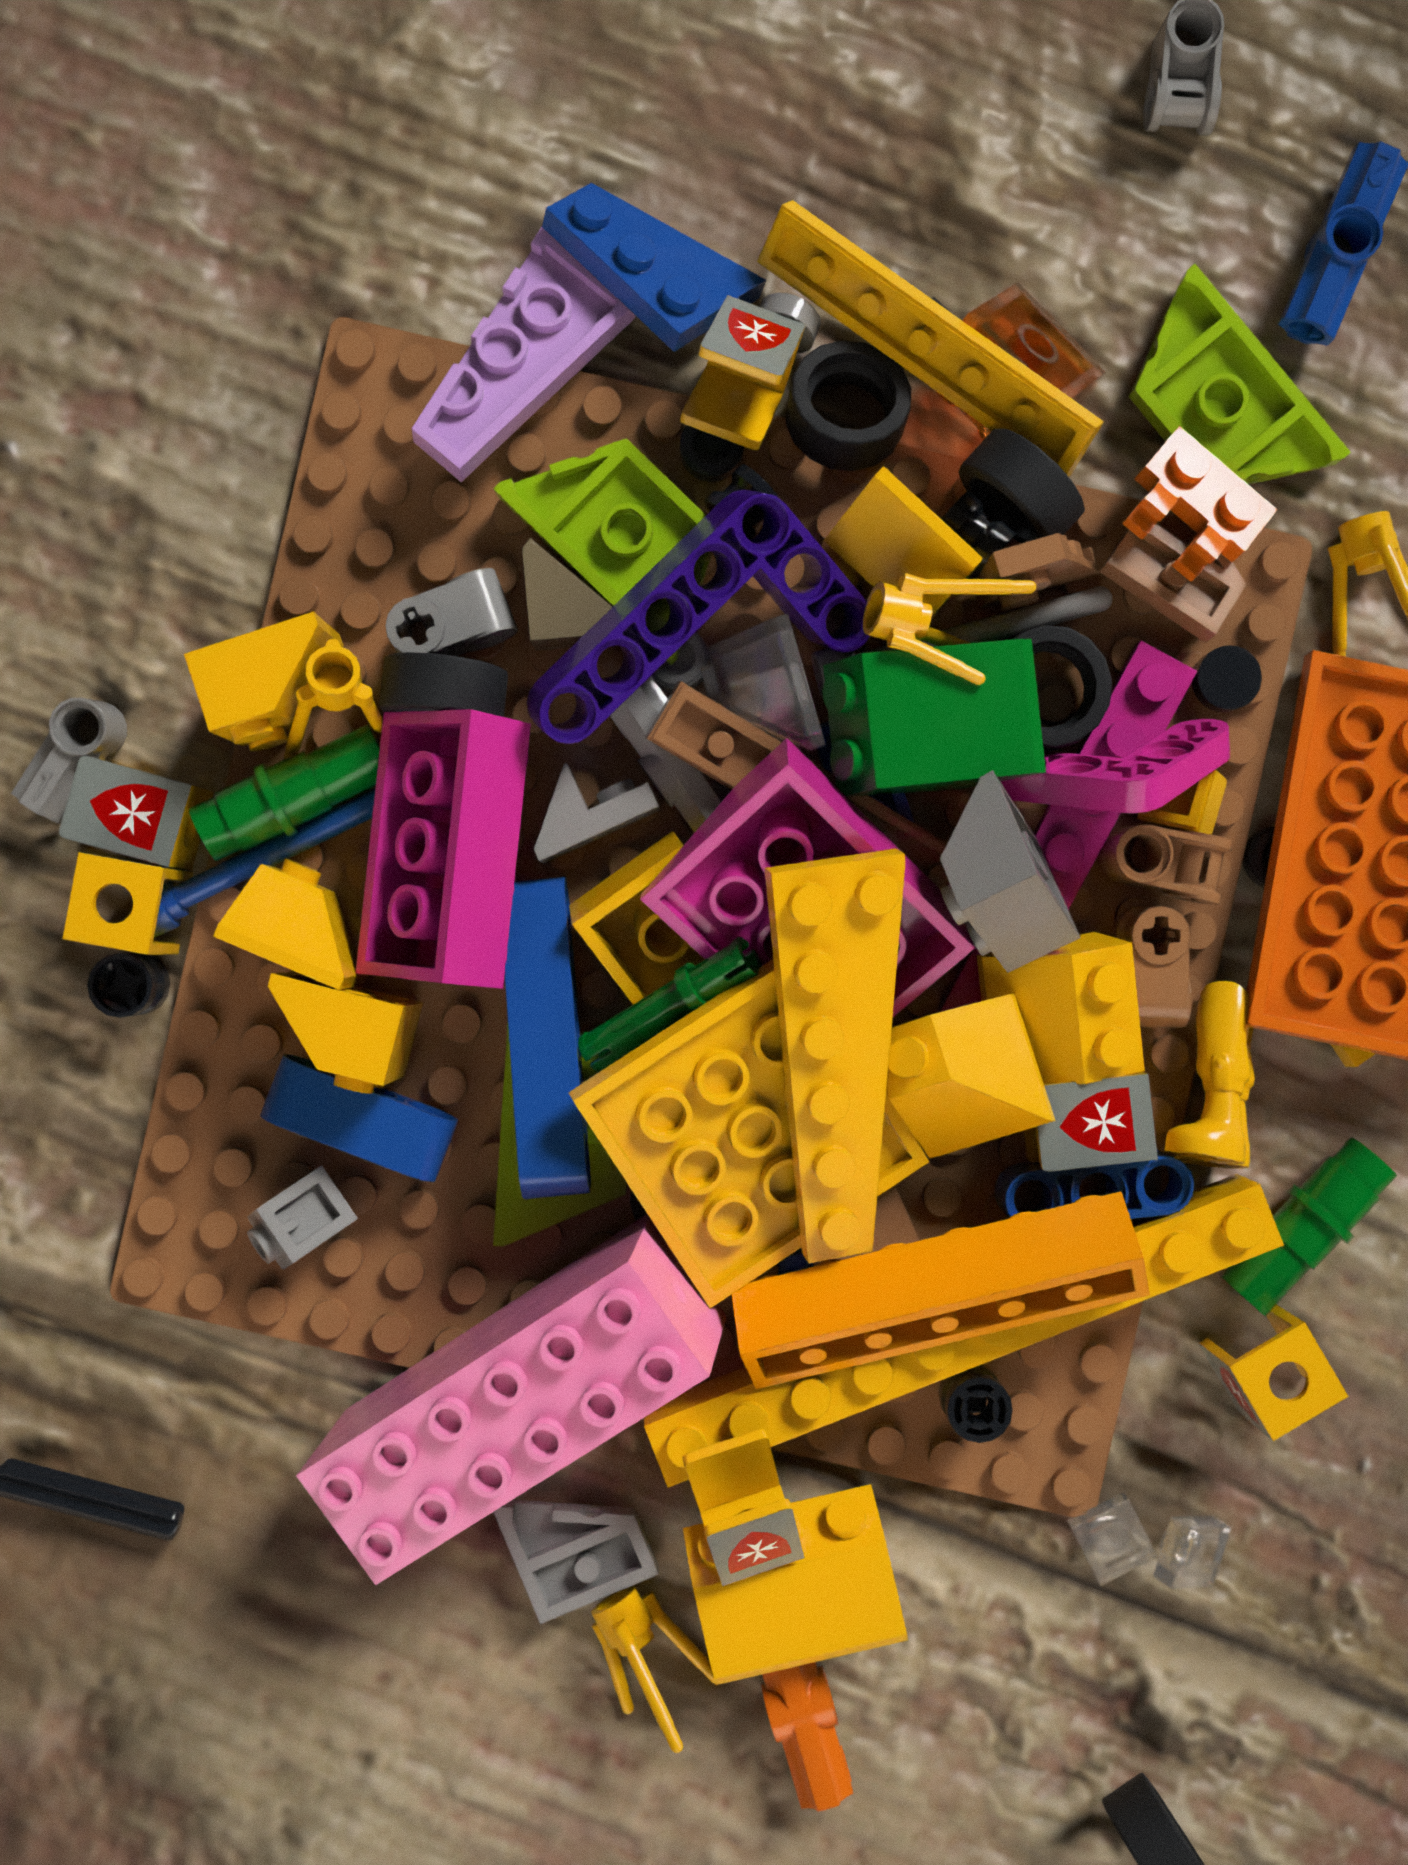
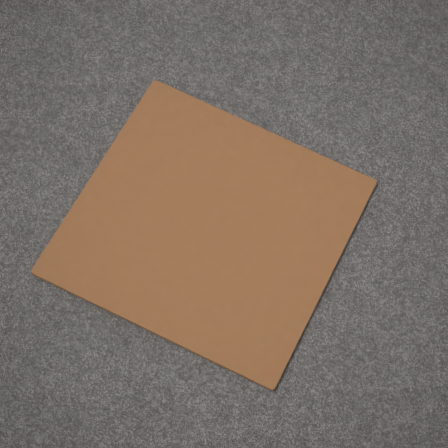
M339 317L330 326L261 628L314 611L340 634L343 648L350 650L357 657L361 669L362 683L372 689L373 700L383 717L384 712L379 707L384 658L397 653L387 637L385 626L388 613L393 606L403 599L445 585L462 574L483 568H493L518 627V632L513 637L495 646L468 652L458 657L479 660L506 670L508 683L504 717L531 723L514 882L566 877L571 904L670 832L674 831L683 845L691 838L694 832L676 806L670 807L637 761L641 757L629 740L623 736L610 716L584 740L565 744L549 737L534 724L528 715L527 698L530 689L570 648L535 651L530 641L522 547L531 538L589 588L591 587L497 497L493 488L499 482L510 478L515 483L549 471L550 464L570 457H588L597 448L625 438L706 515L709 513V510L704 500L713 491H724L732 483V475L721 481L707 482L695 478L684 467L680 457V438L686 425L680 422V417L690 396L579 371L467 478L460 482L413 442L411 428L451 366L455 363L459 364L470 346L347 317ZM775 415L760 448L752 450L744 447L740 465L745 464L752 468L771 486L820 546H822L823 540L883 466L940 519L967 491L958 473L966 459L897 444L894 452L876 466L857 471L829 469L810 460L793 443L786 425V418ZM1074 484L1082 496L1085 511L1064 536L1067 537V540L1080 542L1081 549L1091 547L1100 571L1127 529L1122 523L1140 503L1141 499ZM987 516V520L991 523L992 520ZM763 525L758 529V534L761 531ZM1263 528L1245 552L1233 562L1247 585L1217 634L1207 643L1100 572L1094 576L1037 592L1039 599L1032 603L1036 604L1097 586H1103L1110 590L1113 600L1107 610L1053 626L1069 627L1092 640L1106 658L1112 678V686L1133 647L1139 641L1149 644L1193 669L1197 662L1212 650L1228 645L1238 646L1249 651L1256 658L1261 668L1262 682L1256 697L1249 704L1231 712H1216L1205 707L1195 696L1191 682L1166 728L1167 730L1180 722L1196 719L1222 720L1228 723L1230 759L1215 769L1226 778L1227 784L1212 835L1234 841L1232 851L1224 853L1217 892L1222 895L1221 905L1185 901L1165 896L1162 892L1115 882L1102 871L1098 854L1069 908V913L1079 935L1097 932L1116 938L1115 929L1121 915L1131 907L1143 904L1173 908L1183 915L1189 925V979L1192 992L1189 1022L1183 1028H1141L1145 1068L1143 1072L1149 1075L1157 1150L1165 1153V1141L1168 1131L1178 1125H1183L1197 1062L1195 1023L1198 1001L1203 988L1207 984L1216 981L1312 555V545L1307 538L1268 528ZM1012 538L1011 541L1003 549L1019 545L1021 543L1016 539ZM713 554L702 585L710 582L716 573L717 563ZM799 554L791 558L785 568V581L789 588L798 584L804 574V561ZM752 576L696 631L705 642L708 650V668L704 679L694 689L778 741L783 742L788 738L808 759L821 766L808 729L829 721L828 709L820 695L814 676L811 654L827 647L816 644L806 638ZM954 594L931 619L929 627L943 630L1007 611H1001L999 603L981 608L977 595ZM840 603L832 607L827 614L826 629L829 634L836 632L843 623L844 610ZM422 621L415 622L410 626L412 629L411 638L416 645H422L428 641L426 637L427 629ZM870 636L866 643L856 649L854 653L857 654L887 645V640ZM1013 636V637H1010V638H1006V639H1003V640H1012V639L1015 638L1016 636ZM619 645L608 647L598 657L597 671L601 678L611 677L622 666L623 654ZM1039 652L1033 654L1041 727L1051 728L1064 724L1076 714L1083 701L1084 685L1080 672L1070 660L1057 653ZM662 691L668 699L671 693ZM573 693L560 694L551 702L548 711L551 723H563L571 718L576 708V700ZM354 704L342 711H328L317 705L312 708L298 753L312 751L367 724L379 747L380 741L361 707ZM1084 738L1069 747L1052 752L1076 754ZM287 742L270 749L254 752L250 751L249 745L240 746L235 744L225 787L255 774L254 766L263 763L268 768L283 761ZM565 763L570 767L589 809L600 804L596 794L614 784L632 779L636 788L648 782L660 811L545 864L538 860L534 851L538 835ZM373 786V787H371V788H369V789H367V790H365V791H363V792H361V793H359V794H357V795H354V796H352V797H350V798H348V799H346V800H344V801H342V802H340V803H338V804H336V805H333V808H335V807H337V806H339V805H341V804H344V803H346V802H348V801H350V800H352V799H354V798H356V797H358V796H360V795H362V794H364V793H366V792H368V791H370V790L376 788V786ZM975 787L960 790L905 793L915 824L948 843ZM1013 800L1034 832L1048 804ZM1121 813L1111 832L1122 827L1153 824L1138 820V813ZM372 819L289 859L322 873L317 884L335 892L357 949L359 945ZM1132 837L1125 846L1124 859L1133 871L1138 872L1146 862L1147 852L1144 845L1138 839ZM241 849L218 861L214 860L209 854L206 870L245 851ZM283 862L275 865V867L281 869ZM251 878L198 903L111 1281L110 1294L115 1301L410 1368L635 1222L630 1206L631 1188L627 1184L626 1195L503 1247L493 1246L508 1024L505 975L503 989L368 975L363 985L365 988L423 1002L405 1076L385 1085L384 1088L440 1109L458 1119V1124L436 1181L429 1182L406 1176L291 1132L261 1118V1110L283 1054H292L311 1060L267 987L271 973L293 972V970L213 937L218 923ZM572 925L580 1033L583 1034L590 1032L633 1004ZM1154 926L1150 929H1143L1142 940L1150 943L1152 940L1161 939V927ZM966 956L892 1018V1027L935 1014ZM1023 1131L931 1159L925 1153L929 1163L897 1183L896 1187L919 1241L943 1235L955 1228H973L1006 1220L1009 1217L1000 1209L995 1199V1183L1000 1173L1008 1166L1030 1162L1026 1158ZM322 1165L358 1219L284 1270L281 1269L276 1260L267 1264L257 1253L248 1238L247 1231L252 1229L253 1226L247 1217L258 1207ZM1164 1165L1154 1167L1147 1173L1144 1179V1189L1147 1196L1159 1195L1168 1185L1169 1174ZM1093 1173L1083 1179L1079 1187L1080 1198L1091 1195H1103L1106 1186L1103 1174ZM1038 1180L1026 1181L1017 1188L1014 1194V1204L1017 1210L1028 1211L1039 1204L1043 1189ZM776 1264L760 1276L778 1275V1265ZM732 1295L718 1303L727 1317L710 1377L699 1384L745 1367L739 1352ZM1143 1301L981 1364L995 1374L1010 1396L1013 1408L1009 1426L1002 1435L993 1441L983 1443L967 1441L955 1432L941 1408L938 1395L941 1381H938L773 1446L771 1449L1073 1518L1089 1519L1095 1514ZM969 1412V1414H973V1415L980 1414L979 1412H978V1413H970V1412Z

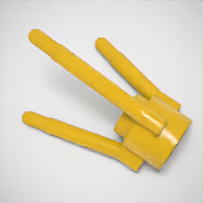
M1388 511L1370 513L1343 523L1338 527L1341 543L1328 548L1333 567L1332 651L1335 655L1346 657L1348 566L1354 565L1358 576L1386 569L1402 610H1404L1408 620V566L1402 556Z
M902 573L897 586L881 581L874 586L866 603L863 616V630L866 635L887 640V647L911 653L955 676H959L975 685H982L986 680L982 672L921 641L923 640L937 646L970 643L929 627L932 618V605L930 602L922 599L923 594H1032L1036 590V584L1031 580L924 579Z
M328 640L325 647L316 650L310 655L306 663L305 674L307 684L296 692L298 704L287 739L284 760L298 754L312 708L317 705L328 711H342L354 704L361 707L378 740L381 741L383 717L373 700L372 689L362 683L361 669L357 657L350 650L341 647L338 640Z
M633 1585L611 1594L599 1602L591 1611L596 1621L591 1627L602 1645L622 1711L625 1714H631L634 1710V1704L620 1655L622 1657L627 1656L671 1750L674 1753H680L683 1749V1743L640 1649L654 1638L650 1628L654 1622L694 1666L712 1683H715L710 1661L662 1610L653 1591L640 1597L636 1587Z

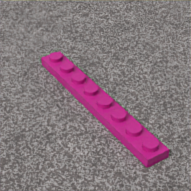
M1139 641L1133 647L1111 688L1110 705L1099 726L1085 736L1076 754L1123 758L1164 732L1195 677L1197 670L1149 644ZM1048 805L1033 833L1037 837L1068 910L1121 813ZM976 946L966 956L936 1013L982 1001L976 956L980 953Z

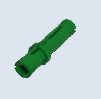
M737 937L732 940L731 944L699 964H684L676 969L673 980L590 1032L580 1035L578 1046L585 1061H588L598 1054L599 1058L591 1062L590 1067L597 1072L602 1071L718 994L757 976L762 966L757 953L752 949L744 955L742 951L749 947V943L744 938Z

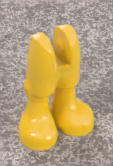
M1212 982L1207 984L1200 993L1195 1023L1197 1033L1196 1071L1202 1079L1205 1091L1204 1107L1201 1118L1195 1123L1178 1125L1168 1131L1164 1149L1165 1153L1175 1155L1174 1158L1184 1163L1226 1169L1249 1168L1250 1143L1245 1102L1248 1100L1250 1089L1255 1083L1251 1056L1254 1028L1246 1024L1249 994L1242 986L1235 982Z

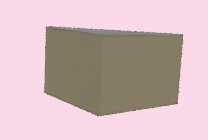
M530 538L522 547L530 641L535 651L571 648L612 606Z

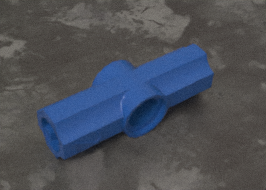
M1379 141L1376 143L1359 142L1351 151L1319 229L1306 245L1304 253L1305 262L1278 325L1287 332L1288 337L1306 345L1321 344L1325 346L1335 339L1367 261L1381 245L1383 237L1382 226L1407 170L1408 162L1401 156L1400 149ZM1333 235L1346 239L1352 247L1353 254L1345 253L1339 249L1334 242Z

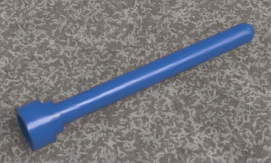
M375 788L297 826L298 833L291 837H288L284 832L177 885L173 881L164 883L154 937L157 938L181 926V918L189 915V907L251 878L261 864L275 866L283 862L285 858L290 859L372 819Z

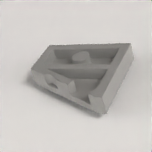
M511 1500L493 1512L540 1624L659 1575L658 1562L638 1514L633 1507Z

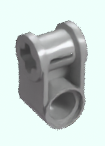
M1213 0L1177 1L1156 34L1151 47L1149 83L1144 102L1143 126L1145 131L1156 132L1159 126L1196 128L1197 134L1201 136H1209L1212 133L1221 101L1222 81L1220 66L1224 30L1223 13L1218 4ZM1183 30L1191 33L1196 38L1199 46L1185 45L1178 39L1175 31Z
M483 568L462 574L445 585L403 599L395 604L388 613L385 625L387 637L397 653H434L460 656L468 652L495 646L513 637L518 632V627L493 568ZM422 621L427 629L426 637L428 641L422 645H416L411 638L412 629L410 626L415 622Z

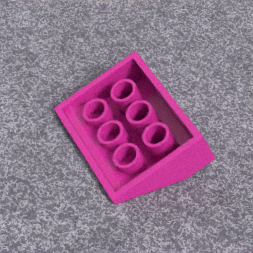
M786 738L732 789L644 890L640 900L704 959L731 944L735 938L742 937L749 943V947L742 951L745 955L754 949L763 966L773 959L764 868L895 848L900 849ZM906 855L893 1017L975 949L965 923L958 925L945 904L941 890Z

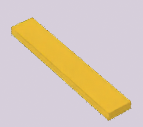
M792 200L781 205L757 260L759 264L989 430L1008 429L1022 435L1055 461L1068 477L1071 476L1103 425V420Z

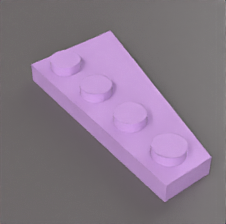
M542 227L531 242V252L520 269L515 267L502 287L503 296L488 318H482L471 335L472 344L459 364L455 363L451 366L411 428L413 442L460 482L467 478L636 317Z

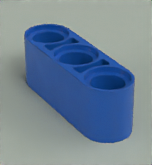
M283 1054L261 1110V1118L276 1126L406 1176L423 1181H436L458 1124L456 1117L385 1088H374L372 1094L337 1087L333 1085L335 1074L317 1070L309 1059L292 1054Z
M1157 1150L1158 1160L1052 1172L1044 1171L1040 1167V1162L1017 1163L1008 1166L1000 1173L995 1183L994 1195L997 1205L1010 1218L1017 1213L1026 1212L1017 1210L1014 1204V1194L1017 1188L1026 1181L1038 1180L1041 1183L1043 1189L1042 1198L1036 1207L1028 1210L1038 1212L1074 1203L1080 1199L1079 1187L1083 1179L1093 1173H1102L1106 1182L1103 1195L1122 1191L1130 1218L1137 1219L1179 1212L1189 1203L1193 1195L1194 1180L1191 1171L1183 1162ZM1164 1165L1169 1174L1168 1185L1159 1195L1147 1196L1144 1189V1179L1147 1173L1154 1167Z

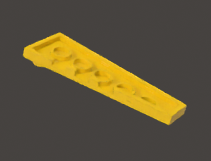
M897 848L764 868L801 1252L808 1263L873 1251L906 864L905 853Z

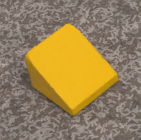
M1214 770L1164 806L1152 811L1138 813L1137 819L1172 830L1193 831L1212 835L1227 780L1217 770Z

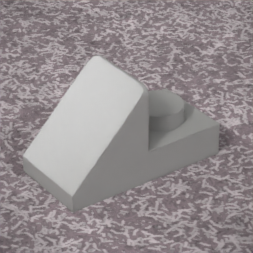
M565 763L534 847L538 860L545 864L660 811L648 782L636 788L632 779L614 784L597 793L596 796L600 804L589 809L570 767Z

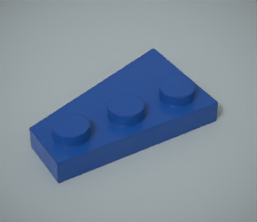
M593 183L546 207L542 228L674 352L709 330L727 295L753 303L762 294L766 279Z

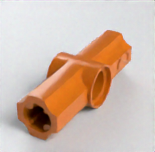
M817 1662L762 1674L764 1682L761 1683L762 1693L772 1732L776 1742H782L801 1809L810 1808L819 1812L839 1806L841 1801L853 1794V1788L842 1745H840L835 1728L839 1723L823 1666H817Z

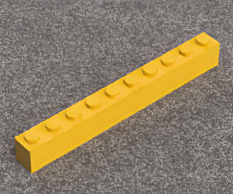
M1234 1174L1194 1190L1189 1203L1179 1212L1164 1216L1131 1219L1144 1257L1150 1292L1149 1296L759 1389L755 1388L746 1367L692 1387L644 1417V1428L667 1487L669 1488L689 1480L682 1460V1456L686 1453L761 1428L766 1430L770 1447L776 1446L1284 1246L1261 1185L1239 1174Z

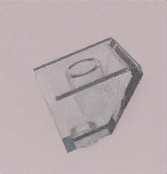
M784 614L774 617L709 646L708 660L710 665L699 668L706 696L716 703L721 702L724 708L778 741L783 742L788 738L808 759H815L825 746V741L789 615Z

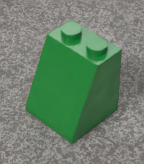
M1012 639L934 647L982 672L986 677L982 685H975L911 653L901 650L860 653L823 665L825 681L823 699L828 709L832 746L830 765L835 776L836 787L846 797L960 790L976 787L980 777L992 770L1000 782L1046 773L1032 639Z

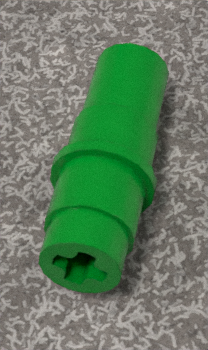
M367 724L307 753L302 751L268 768L261 763L253 767L255 774L215 792L214 797L189 808L191 819L203 844L216 861L241 849L244 851L251 849L284 832L288 837H291L298 833L297 826L333 810V805L376 786L380 747Z
M1350 1137L1332 1157L1328 1156L1300 1187L1293 1184L1287 1190L1290 1198L1273 1215L1284 1246L1233 1265L1220 1277L1266 1317L1310 1269L1314 1270L1341 1241L1348 1244L1354 1238L1350 1231L1380 1200L1378 1196L1397 1177L1396 1173L1365 1145Z

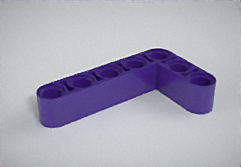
M750 490L734 491L722 499L535 682L527 698L528 715L537 727L557 742L572 744L584 740L752 576L806 638L816 644L844 653L855 651L864 645L870 637L863 630V616L867 601L781 499L762 492ZM757 504L763 513V527L757 536L747 539L742 528L743 517L750 507ZM711 551L716 558V573L710 582L699 586L694 578L695 563L702 554ZM799 554L804 561V574L798 584L789 588L785 581V568L790 559ZM665 598L670 608L669 619L664 627L658 631L650 632L645 621L647 609L651 603ZM840 603L844 610L843 623L836 632L829 634L826 629L827 614L832 607ZM619 645L623 654L622 666L611 677L601 678L597 671L598 657L608 647ZM573 693L576 700V708L571 718L563 723H551L548 715L551 702L560 694Z

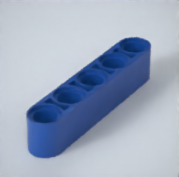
M566 877L514 882L505 965V985L518 1173L523 1199L591 1193L587 1122L568 1093L582 1084L584 1080L582 1054L578 1046L580 1028L572 925L569 910L570 901Z

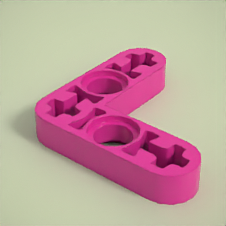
M1196 719L1180 722L1123 758L1044 751L1046 773L1001 781V783L1014 801L1116 813L1148 812L1164 806L1230 759L1228 723L1215 719Z

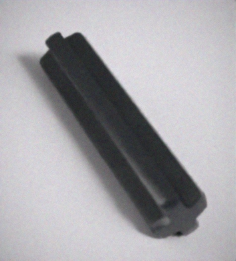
M14 1458L7 1459L0 1466V1497L166 1541L173 1540L181 1528L185 1507L180 1502Z

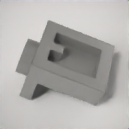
M321 1165L254 1210L247 1217L253 1226L252 1229L247 1231V1235L257 1253L267 1264L276 1260L281 1269L284 1270L358 1218Z

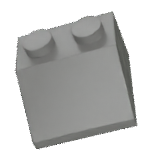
M992 770L981 776L940 857L950 883L941 888V894L955 922L958 925L965 923L968 933L979 953L984 956L992 952L1006 972L1009 973L1080 939V935L1037 837L994 771Z

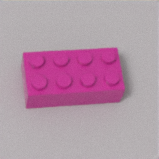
M472 709L384 712L357 954V974L503 989L531 723Z

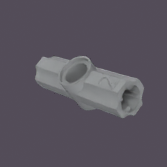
M650 676L610 717L641 757L637 760L666 803L670 807L676 806L695 833L732 790L645 738L667 701L665 694L652 676Z

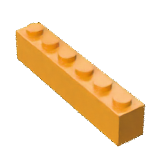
M1122 1191L1103 1196H1085L1074 1203L1038 1212H1020L1006 1220L973 1228H955L943 1235L908 1244H890L879 1251L843 1260H825L814 1267L786 1274L760 1276L731 1295L740 1356L755 1388L759 1389L1149 1296L1150 1292L1144 1257Z

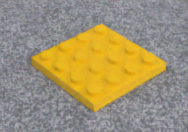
M772 959L760 967L757 976L718 994L568 1092L576 1107L710 1309L801 1248L774 962ZM887 1091L877 1197L929 1163L918 1141L889 1100Z

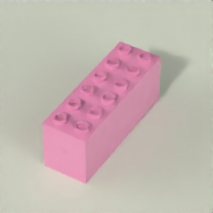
M646 1214L347 1408L296 1477L370 1579L377 1585L710 1377L727 1316L719 1304L711 1309L708 1307L648 1214Z

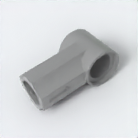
M70 698L61 702L51 714L49 734L11 794L19 800L20 804L37 815L61 824L80 757L89 756L105 761L106 757L115 754L124 745L127 737V723L123 714L114 705L98 700ZM92 712L99 722V732L96 739L87 745L79 735V723L86 713Z

